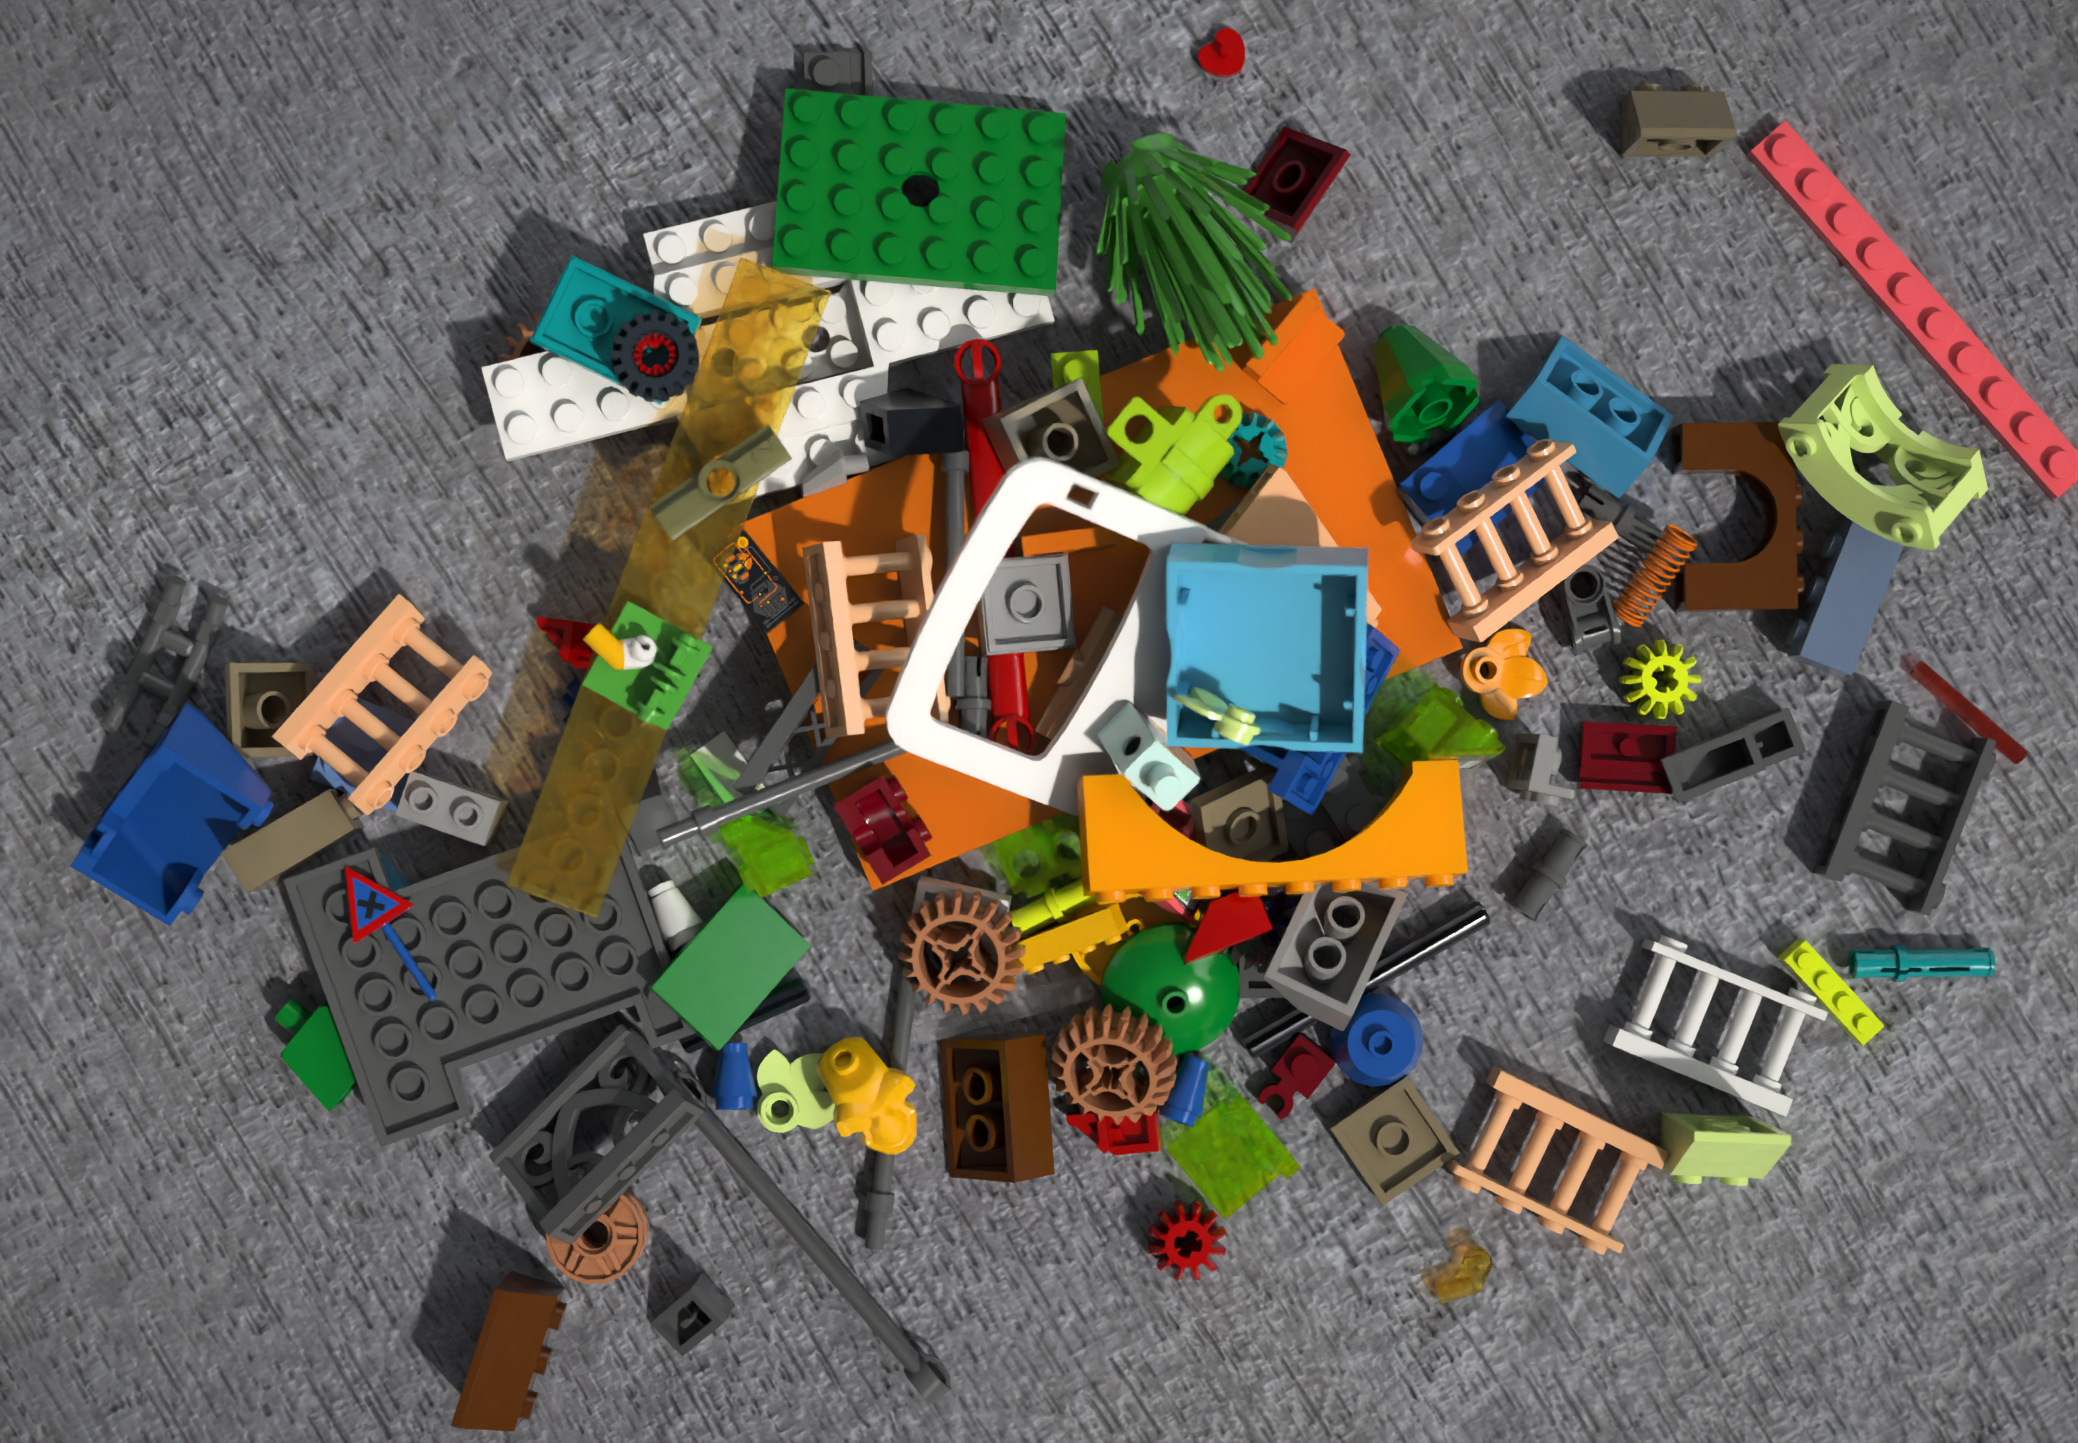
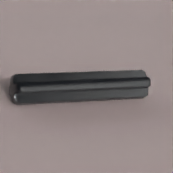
M797 978L773 989L734 1034L808 1002L811 999V994L803 978ZM697 1033L679 1039L686 1053H693L709 1046Z

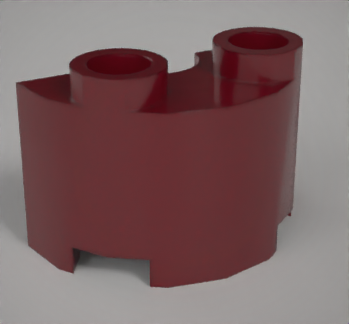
M895 774L887 779L882 775L833 805L847 829L857 841L882 885L930 857L931 854L925 843L933 839L920 815L918 814L911 818L903 806L902 802L909 798Z

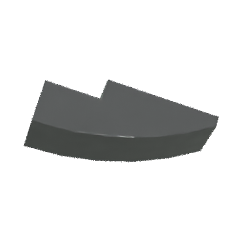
M1780 708L1683 748L1660 759L1676 803H1681L1766 770V767L1806 752L1790 709Z

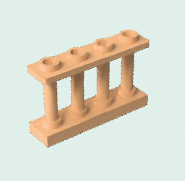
M1550 438L1535 442L1527 449V455L1515 464H1510L1497 470L1492 475V481L1480 490H1475L1462 496L1457 501V507L1445 516L1437 517L1427 522L1421 528L1422 533L1409 542L1415 552L1440 556L1463 602L1460 607L1461 611L1447 620L1455 637L1480 643L1619 538L1612 522L1584 517L1559 466L1576 453L1573 443L1555 441ZM1543 477L1566 523L1564 533L1550 543L1525 493V490ZM1508 503L1532 549L1530 558L1516 569L1490 518ZM1473 529L1498 576L1495 580L1496 584L1482 595L1479 594L1455 545L1457 541Z
M924 534L896 540V553L845 557L842 553L841 541L822 542L802 548L826 738L865 733V719L885 717V710L890 697L863 700L859 691L858 674L859 671L903 666L917 631L935 596L932 590L930 574L933 562L932 554L927 547ZM899 571L903 600L851 604L848 601L845 580L847 576ZM905 619L909 647L857 652L854 649L851 628L854 623ZM943 676L930 710V715L939 721L948 723L950 698L946 697Z
M400 594L394 598L272 736L300 760L307 753L314 752L354 785L356 789L349 796L348 800L366 815H370L374 809H380L391 799L394 793V786L406 773L413 772L421 765L429 746L437 737L446 735L454 727L457 721V714L469 701H474L483 694L488 686V679L492 675V671L476 655L472 656L463 666L420 631V625L424 622L425 618ZM401 646H410L451 679L433 702L389 667V660ZM378 681L419 715L418 719L402 737L357 702L358 695L370 682ZM339 717H347L388 751L370 773L326 738V731Z
M1493 1066L1485 1082L1497 1089L1493 1096L1497 1101L1466 1165L1454 1159L1447 1162L1446 1167L1456 1174L1453 1182L1476 1194L1479 1193L1481 1187L1498 1194L1495 1199L1497 1204L1517 1214H1520L1523 1207L1539 1214L1537 1223L1561 1235L1566 1227L1581 1235L1578 1241L1580 1244L1597 1253L1604 1255L1607 1248L1621 1253L1624 1244L1609 1235V1232L1639 1170L1645 1171L1648 1163L1662 1169L1670 1152ZM1523 1102L1538 1109L1535 1118L1539 1121L1508 1185L1483 1174L1514 1108L1519 1110ZM1565 1122L1580 1130L1577 1138L1581 1141L1550 1205H1547L1526 1195L1525 1192L1556 1128L1561 1130ZM1608 1143L1622 1150L1619 1159L1623 1161L1590 1226L1567 1215V1212L1597 1150H1603L1605 1144Z

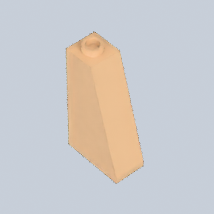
M1273 464L1267 467L1218 530L1220 534L1233 537L1249 545L1338 547L1288 473L1281 467ZM1368 590L1367 624L1376 628L1379 622L1376 617L1382 609Z

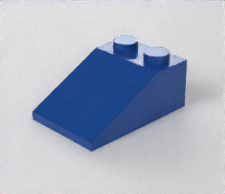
M1499 399L1397 485L1403 503L1423 526L1434 518L1445 516L1457 507V501L1469 492L1480 490L1492 481V475L1504 466L1515 464L1527 455V449L1535 443L1530 435L1523 433L1514 422L1506 417L1509 410ZM1544 477L1525 490L1527 497L1545 482ZM1509 503L1490 517L1494 527L1513 511ZM1473 529L1457 541L1455 545L1460 555L1462 556L1476 544L1479 538Z

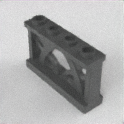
M622 1024L605 1034L599 1041L598 1047L583 1062L573 1066L566 1074L565 1080L550 1095L540 1099L534 1105L532 1113L517 1128L510 1130L500 1139L499 1145L490 1153L489 1157L494 1164L498 1165L540 1220L538 1223L548 1236L572 1245L705 1110L695 1098L689 1095L649 1047L642 1035ZM631 1057H634L639 1063V1077L632 1091H627L632 1079L630 1070L625 1068L624 1074L619 1079H614L613 1075ZM652 1077L667 1094L659 1103L643 1096ZM604 1107L620 1108L612 1125L614 1148L606 1156L594 1152H584L572 1156L574 1134L581 1112ZM627 1120L630 1123L638 1122V1124L626 1135L625 1125ZM543 1146V1155L533 1161L541 1165L552 1164V1170L541 1176H531L526 1170L525 1163ZM588 1163L593 1165V1169L583 1179L582 1174L584 1170L579 1169L573 1172L574 1169ZM555 1182L560 1202L553 1207L539 1188Z

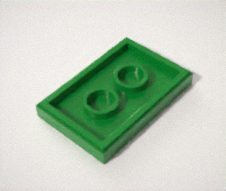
M743 882L733 890L647 988L715 1051H720L811 945Z

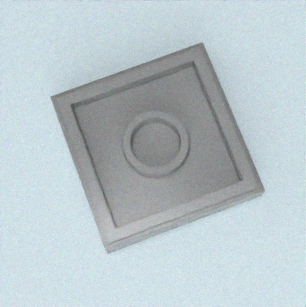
M1068 554L1002 558L977 603L982 656L1077 648Z

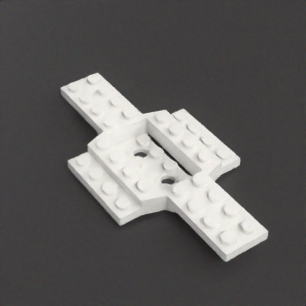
M777 201L643 234L654 273L653 295L702 319L844 284L838 293L699 327L695 334L699 350V369L695 374V380L692 385H688L684 389V393L679 397L676 395L670 397V401L663 402L662 405L644 401V398L639 396L636 398L630 394L628 389L549 351L481 367L507 462L647 426L678 422L706 465L718 459L769 424L792 457V460L739 495L735 501L726 504L729 505L800 487L802 479L838 449L842 450L843 457L866 452L869 469L897 460L896 455L891 456L865 447L860 401L887 393L888 368L920 357L959 348L969 340L983 339L987 341L1053 324L1055 320L1049 298L1042 295L772 273ZM810 327H821L829 335V344L821 352H811L802 343V335ZM721 349H730L739 358L737 370L730 375H721L712 367L713 355ZM717 469L708 477L713 495L725 496L733 490L735 482L730 471Z

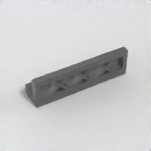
M853 638L854 649L857 652L871 651ZM817 662L732 786V788L744 796L757 791L770 772L787 769L788 776L791 778L795 776L793 770L795 767L806 766L802 773L818 767L838 737L825 738L823 742L821 739L820 729L825 728L824 723L818 724L815 703L821 696ZM884 669L871 670L864 681L858 682L860 696L863 700ZM810 712L813 725L800 727ZM814 730L817 751L810 760L792 763L788 743L794 734ZM784 751L786 764L773 766ZM799 795L784 800L781 804L777 803L766 808L779 817L784 818Z

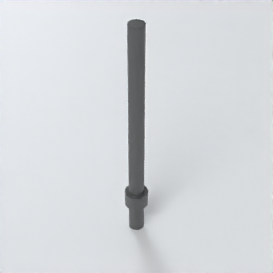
M964 430L963 435H964V445H965V430ZM968 451L941 454V472L946 473L945 575L964 542V473L969 472ZM964 631L945 670V692L948 698L964 697Z
M892 738L714 808H711L708 804L690 812L691 817L657 829V836L663 848L695 835H699L700 838L718 832L719 826L897 757L908 751L898 746Z
M901 969L888 1068H896L906 1073L917 993H912L911 986L917 977H903ZM878 1151L872 1190H867L865 1210L869 1211L864 1247L882 1250L887 1214L893 1212L895 1193L890 1191L895 1155H887Z

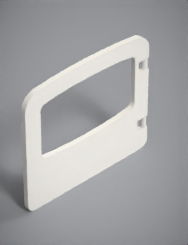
M1042 457L1021 461L1006 472L957 552L927 610L886 706L885 719L890 736L898 746L912 754L1079 817L1076 783L1080 778L1091 775L1122 774L1101 743L1097 733L1129 701L1167 733V678L1171 667V643L1167 631V558L1171 544H1202L1203 540L1213 544H1249L1213 531L1203 524L1104 481H1098L1077 472L1076 469L1058 461ZM1073 483L1095 492L1088 506L1066 497ZM1048 503L1149 547V555L1124 616L1085 690L1045 751L1040 755L1030 756L939 721L930 715V710L955 647L994 571L1035 507ZM1135 738L1129 743L1132 744L1135 752L1141 744V738ZM1131 782V786L1145 801L1147 795Z

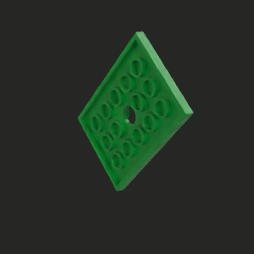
M785 88L772 273L1054 296L1057 278L1066 113ZM924 175L931 178L938 187V197L933 199L928 206L918 207L911 205L901 190L903 183L909 177Z

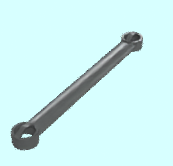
M675 1071L673 1073L674 1077L705 1110L694 1124L905 1367L903 1369L907 1378L915 1389L932 1405L952 1389L950 1374L944 1364L934 1356L924 1353L919 1354L707 1109L706 1092L700 1081L689 1073ZM690 1079L693 1080V1081L698 1085V1087L700 1088L701 1092H700V1091L697 1089V1087L690 1081ZM659 1086V1088H660L662 1094H663L664 1097H665L667 1094H666V1093L664 1092V1090ZM935 1363L942 1367L945 1375L942 1373V1371L938 1368V1366Z

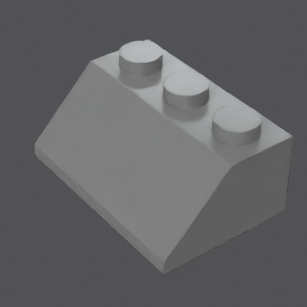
M1378 882L1361 883V890L1352 892H1332V884L1314 885L1313 893L1302 895L1263 979L1299 1011L1338 1030L1344 1031L1354 1014L1408 894L1398 889L1379 890Z

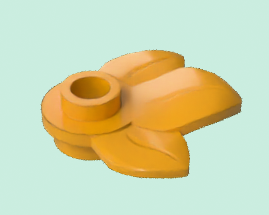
M1504 629L1495 632L1485 647L1470 650L1463 657L1459 667L1460 678L1464 685L1472 692L1478 693L1483 710L1496 719L1514 720L1517 712V698L1535 696L1548 683L1543 668L1535 660L1526 657L1531 642V634L1523 629ZM1483 662H1486L1489 667V674L1485 679L1480 674V666Z

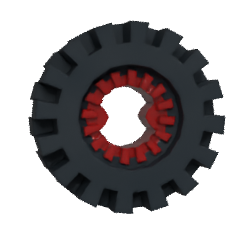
M650 311V314L643 316L642 313L636 314L632 321L629 323L625 321L620 326L621 331L618 335L615 334L612 341L614 345L613 350H611V360L619 382L629 390L630 394L636 398L637 396L642 397L644 401L653 402V400L666 402L670 401L669 398L675 395L679 397L684 393V389L688 385H692L695 380V374L699 369V350L696 338L690 332L685 322L675 319V315L668 312L666 315L659 314V311ZM661 345L669 351L670 358L663 368L657 364L652 368H647L642 362V354L647 347L656 350Z

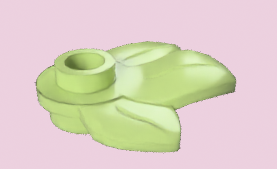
M1193 687L1189 693L1190 697L1180 694L1174 696L1173 701H1177L1204 716L1217 720L1213 730L1224 737L1249 745L1253 735H1259L1261 727L1254 722L1256 717L1254 713L1233 704L1227 706L1221 698L1209 691Z
M774 1049L763 1059L757 1072V1081L762 1092L757 1104V1115L765 1128L773 1132L783 1133L794 1129L797 1125L817 1129L834 1120L833 1111L835 1103L828 1091L824 1090L825 1085L816 1071L817 1062L823 1053L806 1054L790 1064L781 1052ZM783 1100L789 1105V1113L786 1116L779 1117L774 1114L772 1105L775 1101Z

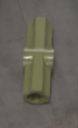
M767 424L718 459L707 463L698 473L652 503L649 508L674 541L726 504L735 501L739 495L792 460V457L770 425ZM717 469H726L734 477L735 485L733 490L725 496L713 495L707 486L709 475Z

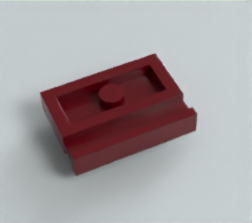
M1580 721L1579 775L1576 788L1673 794L1660 759L1675 753L1677 727Z

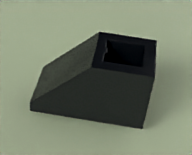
M909 388L860 401L865 447L891 456L959 453L965 451L963 435L965 421L961 413L960 404Z

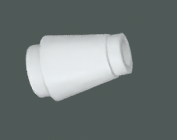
M669 880L649 890L648 895L651 899L653 912L665 945L669 946L672 953H677L700 929L704 922L680 890L676 888L673 880Z

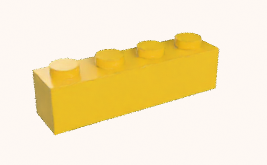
M1111 904L1032 934L1024 939L1017 940V943L1023 944L1026 947L1024 956L1018 959L1024 964L1023 971L1027 970L1030 975L1045 968L1044 963L1053 961L1054 965L1069 960V954L1076 951L1079 952V955H1084L1095 950V944L1104 941L1107 946L1122 939L1121 934L1128 930V926L1119 904Z

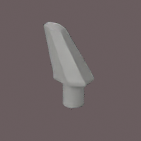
M838 449L802 479V498L841 484H846L847 475L869 471L866 452L843 457L842 450Z

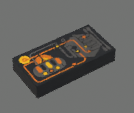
M746 530L741 531L707 559L767 633L774 630L805 604Z

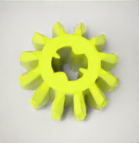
M1655 640L1652 651L1645 644L1636 647V654L1639 660L1631 657L1624 659L1623 664L1626 668L1632 670L1633 674L1620 676L1619 683L1623 685L1632 684L1633 690L1627 692L1623 697L1626 702H1633L1641 698L1637 706L1638 714L1646 715L1653 707L1655 718L1665 719L1668 708L1675 715H1680L1684 712L1681 699L1686 701L1696 700L1697 695L1694 691L1688 689L1687 686L1688 684L1700 683L1701 676L1697 674L1688 675L1687 669L1693 667L1697 661L1694 657L1684 658L1680 661L1683 653L1682 645L1674 644L1667 652L1665 641ZM1665 671L1663 679L1668 682L1667 687L1655 689L1657 680L1652 677L1653 672Z

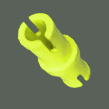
M1083 878L1060 889L1054 886L1044 892V897L1020 909L1011 911L1013 915L1011 922L1013 927H1021V938L1024 939L1029 934L1056 921L1062 924L1070 920V914L1097 902V896H1084Z

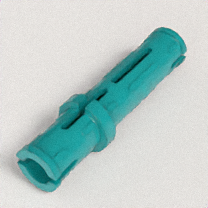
M1892 945L1890 949L1881 950L1850 949L1848 954V971L1852 979L1884 977L1891 978L1893 982H1904L1907 978L1992 977L1995 972V956L1990 947L1972 949H1906L1904 945Z

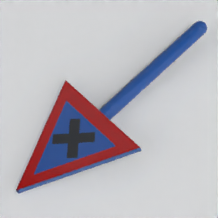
M345 866L353 945L381 928L428 1000L434 1001L437 998V994L389 924L390 921L415 905Z

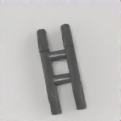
M168 576L145 637L124 682H121L109 709L100 722V726L107 731L117 733L124 719L131 713L142 692L141 689L166 699V702L163 703L153 721V726L142 742V745L147 749L152 747L188 700L212 646H215L224 623L223 618L229 603L227 599L221 596L213 595L210 597L204 617L201 618L198 630L194 636L195 640L170 630L169 628L173 626L182 603L180 600L186 585V581L178 576ZM161 646L186 657L175 683L150 672Z

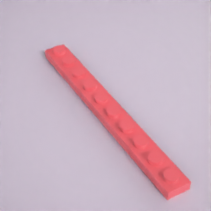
M1786 120L1746 154L2051 500L2059 498L2078 481V451Z

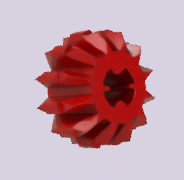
M1177 1200L1173 1203L1175 1216L1171 1217L1163 1209L1157 1212L1158 1218L1165 1225L1164 1227L1158 1225L1149 1226V1235L1160 1239L1148 1245L1149 1254H1163L1156 1263L1160 1271L1166 1270L1174 1263L1172 1274L1174 1279L1180 1280L1184 1269L1189 1268L1193 1280H1199L1200 1271L1198 1265L1203 1263L1211 1272L1217 1268L1216 1263L1209 1254L1225 1255V1246L1215 1242V1240L1224 1237L1226 1230L1224 1226L1217 1225L1211 1227L1217 1219V1214L1214 1210L1207 1211L1199 1218L1201 1213V1203L1194 1200L1190 1206L1189 1213H1184L1181 1201ZM1187 1230L1193 1231L1195 1240L1198 1241L1197 1244L1189 1243L1187 1249L1182 1250L1179 1241L1175 1240L1176 1237H1185Z

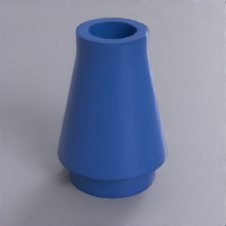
M726 1043L719 1051L711 1098L715 1099V1109H753V1097H757V1092L747 1053V1043Z
M1185 1054L1180 1067L1175 1073L1174 1087L1171 1088L1164 1105H1161L1158 1115L1174 1122L1194 1127L1197 1117L1202 1118L1207 1076L1211 1063Z

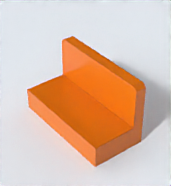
M1309 292L1305 293L1275 329L1274 332L1278 337V343L1272 346L1266 340L1261 346L1264 350V356L1261 359H1255L1253 356L1243 369V372L1283 405H1287L1345 336V332L1318 310L1322 303Z
M1095 492L1068 495L1066 497L1088 506ZM1048 503L1035 507L1020 529L1023 557L1066 554L1117 547L1118 545L1117 532Z

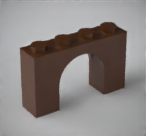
M1780 421L1681 423L1671 428L1672 474H1728L1738 477L1756 491L1765 512V527L1762 538L1753 552L1744 559L1735 563H1689L1679 565L1680 571L1675 572L1676 577L1674 578L1675 613L1786 611L1798 609V600H1802L1804 595V577L1801 572H1797V554H1800L1803 549V530L1801 526H1796V507L1801 506L1803 490L1801 481L1796 479L1795 462L1787 452L1786 445L1778 428Z

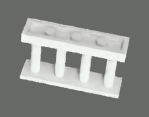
M1661 935L1658 943L1644 938L1641 947L1657 953L1658 957L1632 1021H1626L1623 1029L1610 1024L1603 1041L1736 1097L1787 1116L1793 1099L1779 1093L1782 1084L1778 1083L1805 1014L1823 1021L1827 1017L1828 1012L1814 1007L1817 998L1791 987L1788 994L1785 995L1685 954L1688 945ZM1677 961L1701 971V974L1675 1039L1669 1038L1665 1047L1650 1041L1653 1032L1649 1028ZM1721 979L1743 988L1744 992L1717 1058L1712 1056L1710 1063L1707 1064L1693 1058L1696 1049L1692 1048V1045L1718 981ZM1763 996L1787 1006V1009L1761 1074H1755L1751 1082L1736 1076L1739 1067L1735 1063Z

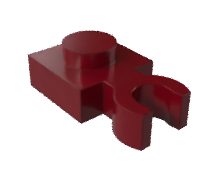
M1299 1033L1295 1035L1270 1067V1070L1280 1078L1276 1083L1263 1086L1258 1092L1256 1100L1263 1105L1272 1094L1282 1096L1283 1104L1275 1113L1282 1120L1292 1111V1097L1298 1091L1309 1099L1336 1062Z

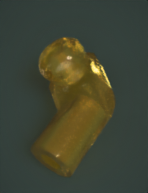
M1480 1246L1469 1248L1463 1256L1455 1276L1433 1282L1440 1304L1477 1294L1483 1289L1493 1264L1492 1257L1486 1249Z

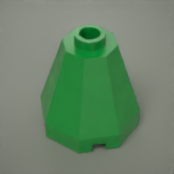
M1394 325L1385 329L1379 335L1377 342L1373 345L1385 423L1394 441L1420 444L1433 438L1429 432L1430 430L1440 426L1445 433L1456 428L1479 403V395L1475 388H1478V383L1470 368L1418 328L1408 325Z

